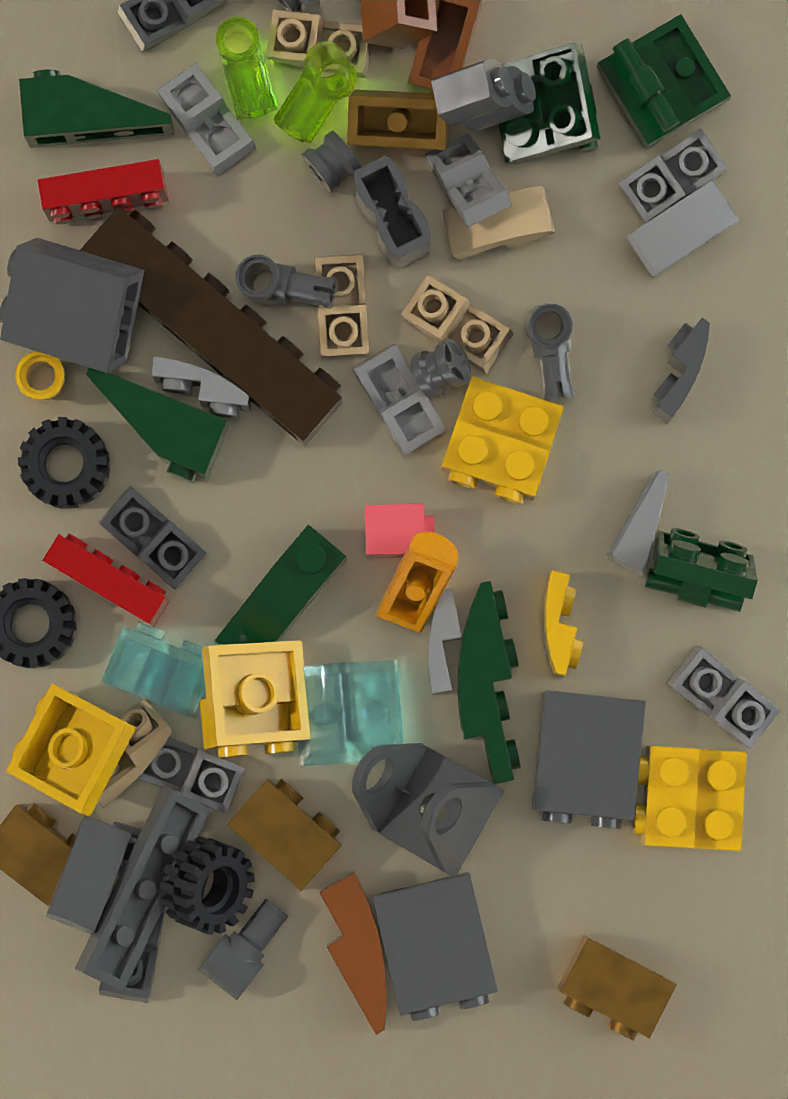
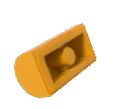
M427 531L417 533L412 538L378 605L376 617L422 633L457 567L458 552L453 543L438 533Z

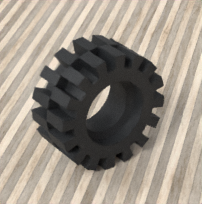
M58 417L56 421L48 419L41 422L42 426L37 430L33 428L28 433L30 435L26 442L23 441L20 446L22 454L21 457H18V466L21 468L22 474L20 476L23 483L26 484L28 490L36 498L55 508L69 507L72 509L79 507V504L83 502L88 504L94 500L93 496L98 491L101 493L105 487L103 484L105 478H109L110 468L108 467V461H110V457L105 443L91 427L77 419L69 420L67 417ZM60 445L76 447L83 457V467L80 474L67 482L52 479L46 470L48 454L52 449Z
M22 578L18 579V582H9L2 586L3 590L0 592V658L24 668L45 667L51 665V662L61 659L65 655L64 651L67 647H71L74 641L72 639L73 633L77 631V622H75L74 618L76 613L73 605L68 601L69 598L56 586L36 578L35 580ZM29 604L41 606L49 617V629L46 635L33 643L21 641L16 637L12 629V619L16 611Z
M196 837L195 842L188 840L182 844L185 853L175 850L171 855L176 861L174 866L166 864L163 873L170 876L168 881H161L160 890L168 894L161 897V903L169 908L166 914L170 918L175 919V922L205 934L213 935V932L220 934L226 931L225 924L233 927L239 922L235 916L236 912L245 914L248 906L242 903L245 897L252 899L254 890L247 888L248 883L255 882L254 873L247 871L252 867L250 859L244 857L245 853L240 849L211 838ZM213 871L214 878L211 889L202 900L203 885Z

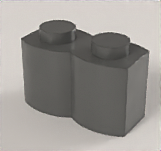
M493 59L483 60L438 76L431 81L438 115L450 125L463 123L470 130L480 131L534 111L533 101L536 98V91L531 77L515 66L505 67Z
M383 156L355 170L354 189L356 201L364 216L377 226L378 243L389 262L400 269L429 254L431 237L428 222L419 207L408 199L406 180L395 162L389 157Z

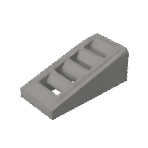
M661 469L659 471L656 470L651 475L607 553V559L637 576H642L648 567L668 485L669 474Z

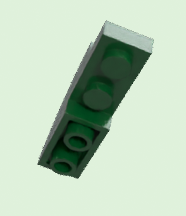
M491 581L480 584L464 627L458 659L457 694L463 740L479 736L483 737L492 783L498 784L514 780L512 770L521 768L515 739L505 740L501 721L510 720L504 690L495 692L493 683L510 680L512 678L510 669L519 667L513 638L504 640L500 620L508 619L502 590L493 592Z

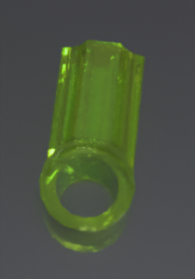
M241 16L224 20L216 33V45L237 120L253 119L277 110L276 98L259 41V32L255 24ZM241 33L249 37L252 42L251 46L243 53L235 54L225 47L226 40L233 34Z
M331 41L319 42L309 49L304 59L305 70L273 118L278 127L302 143H311L338 100L347 97L354 90L357 83V72L344 49ZM332 64L340 65L339 70L330 77L321 76L326 67Z

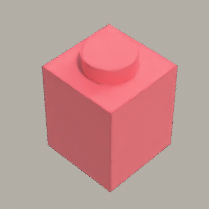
M424 504L365 505L366 558H402L412 538L417 533L426 531L435 533L434 515L425 516Z

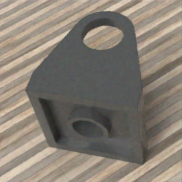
M422 743L384 744L372 748L358 764L352 780L353 795L371 829L454 878L457 876L505 791ZM385 758V769L381 778L372 788L367 790L366 782L370 771L376 763ZM447 802V810L445 815L440 820L436 821V818L441 808Z

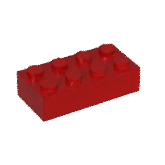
M159 159L37 179L42 210L50 222L54 221L58 225L71 223L73 218L85 216V219H97L102 217L105 212L114 211L118 206L126 213H130L134 207L145 206V209H156L162 207V203L169 202L165 175Z
M68 533L66 538L60 534L57 535L42 561L155 627L170 602L164 597L166 591L149 580L146 585L138 581L140 575L124 565H121L119 569L112 566L114 560L97 549L93 553L85 550L88 545L72 534Z

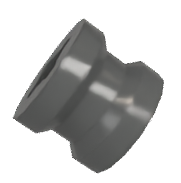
M332 130L324 136L323 144L317 149H307L301 154L309 170L330 193L339 187V182L347 174L354 175V171L361 168L359 161L350 148Z
M445 339L436 345L434 351H421L411 359L414 379L420 390L431 399L444 395L450 386L461 387L468 384L471 380V368L463 349L452 339Z

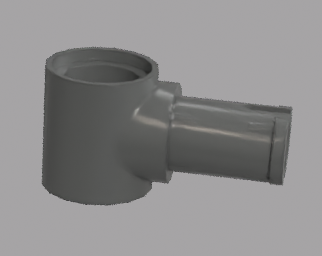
M262 254L246 257L236 270L238 288L244 295L262 306H273L278 303L289 305L291 301L324 306L328 309L333 307L335 298L326 292H337V279L335 277L328 278L296 272L295 266L275 263L272 259ZM271 270L272 281L270 285L262 291H255L253 281L256 275L261 271Z
M547 303L535 306L528 313L525 319V330L532 342L534 358L539 357L545 392L544 400L559 399L557 382H559L561 397L566 398L576 395L568 352H572L570 335L573 321L569 312L564 307ZM546 311L556 313L561 321L560 332L552 339L542 338L536 330L538 317Z
M265 899L238 934L233 931L230 936L225 934L198 970L235 1000H238L264 966L261 960L265 955L261 952L288 918V915Z

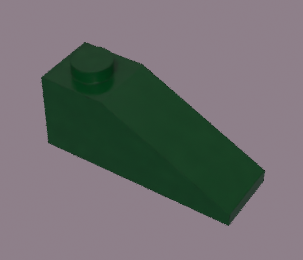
M38 70L31 73V78L19 79L23 133L30 148L174 135V126L169 113L76 77L60 75L58 70Z
M88 368L86 375L160 460L169 464L166 471L168 474L190 483H194L196 476L206 480L209 479L230 427L226 419L111 373Z
M308 524L277 560L214 641L219 645L279 642L347 562L346 555Z

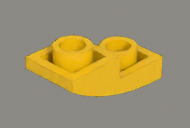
M551 570L548 573L543 605L544 641L553 675L564 677L568 667L577 669L583 640L575 639L578 627L559 623L560 615L570 616L575 598L576 588L568 586L571 574Z

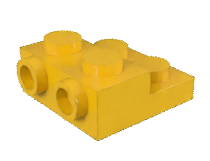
M471 376L441 466V471L450 473L448 477L449 482L465 488L476 489L477 483L496 488L495 497L514 504L522 505L524 498L533 501L547 463L564 406Z
M302 640L212 645L202 648L206 698L200 700L204 749H218V758L247 756L248 746L264 745L266 755L295 752L294 743L311 739Z
M51 683L47 693L39 700L35 709V716L24 737L16 744L12 753V760L5 772L78 813L90 817L137 727L73 692Z
M646 746V755H640L637 784L644 785L643 805L635 804L633 834L641 835V845L741 851L747 752Z

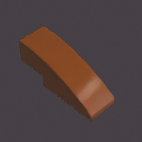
M435 0L437 32L418 42L407 83L433 90L432 79L463 68L483 0Z
M354 871L322 889L319 893L343 934L329 942L327 949L377 1035L385 1030L387 1005L385 961L379 930L369 900Z

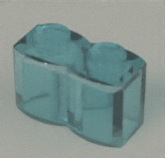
M139 621L135 630L123 626L101 681L196 719L200 711V700L206 696L202 657L203 647L187 640L183 641L181 648L165 643L162 640L166 632Z

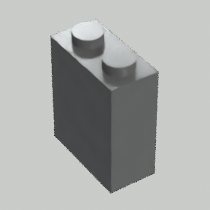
M34 238L17 245L10 255L7 265V274L11 279L8 295L4 298L0 307V323H3L0 340L104 373H109L127 363L144 270L41 238Z
M544 691L532 809L543 811L542 821L571 824L572 814L592 816L591 826L621 829L622 819L634 821L646 701Z
M469 872L458 874L455 878L449 876L372 895L400 1015L410 1013L412 1021H418L440 1015L439 1006L459 1002L460 1009H468L489 1003L488 994L496 993L498 990Z

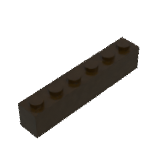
M118 206L80 251L143 269L144 275L138 305L220 376L245 392L254 405L305 447L343 404L342 396L337 393L341 385L322 368L319 367L313 373L299 361L304 354L286 337L281 336L276 341L265 332L263 328L267 322L251 307L245 304L241 309H238L225 298L230 291L216 277L207 273L202 278L191 269L189 265L193 259L177 244L171 241L167 246H164L152 235L156 230L155 226L142 214L134 210L128 215Z

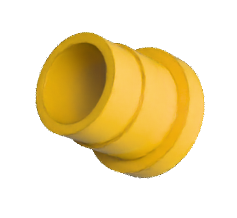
M37 351L25 355L19 361L15 371V380L18 388L28 398L37 401L49 400L58 395L64 386L66 378L65 369L57 357ZM41 367L54 369L55 380L49 388L45 390H35L32 388L31 377L37 369Z

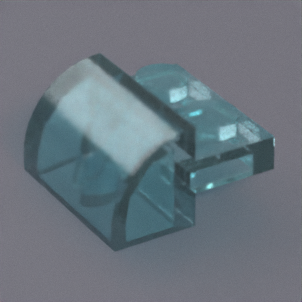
M397 660L342 662L303 666L311 739L298 742L300 767L360 762L372 748L378 745L403 744Z

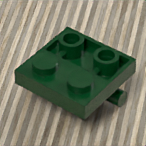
M681 14L634 42H631L629 38L621 41L613 47L615 53L599 61L597 64L598 71L646 149L716 109L731 98V94Z
M573 42L502 64L505 67L515 66L531 77L536 91V98L533 101L534 111L532 113L499 124L506 163L515 165L577 146L581 152L598 148L597 140L601 139L596 118L597 111L582 44Z
M672 528L670 533L659 530L653 548L654 569L649 568L645 581L646 588L677 595V601L706 608L707 604L737 612L741 611L744 598H753L758 579L754 556L747 554L748 549L730 541H719L718 546L699 541L700 536L696 533L680 528Z

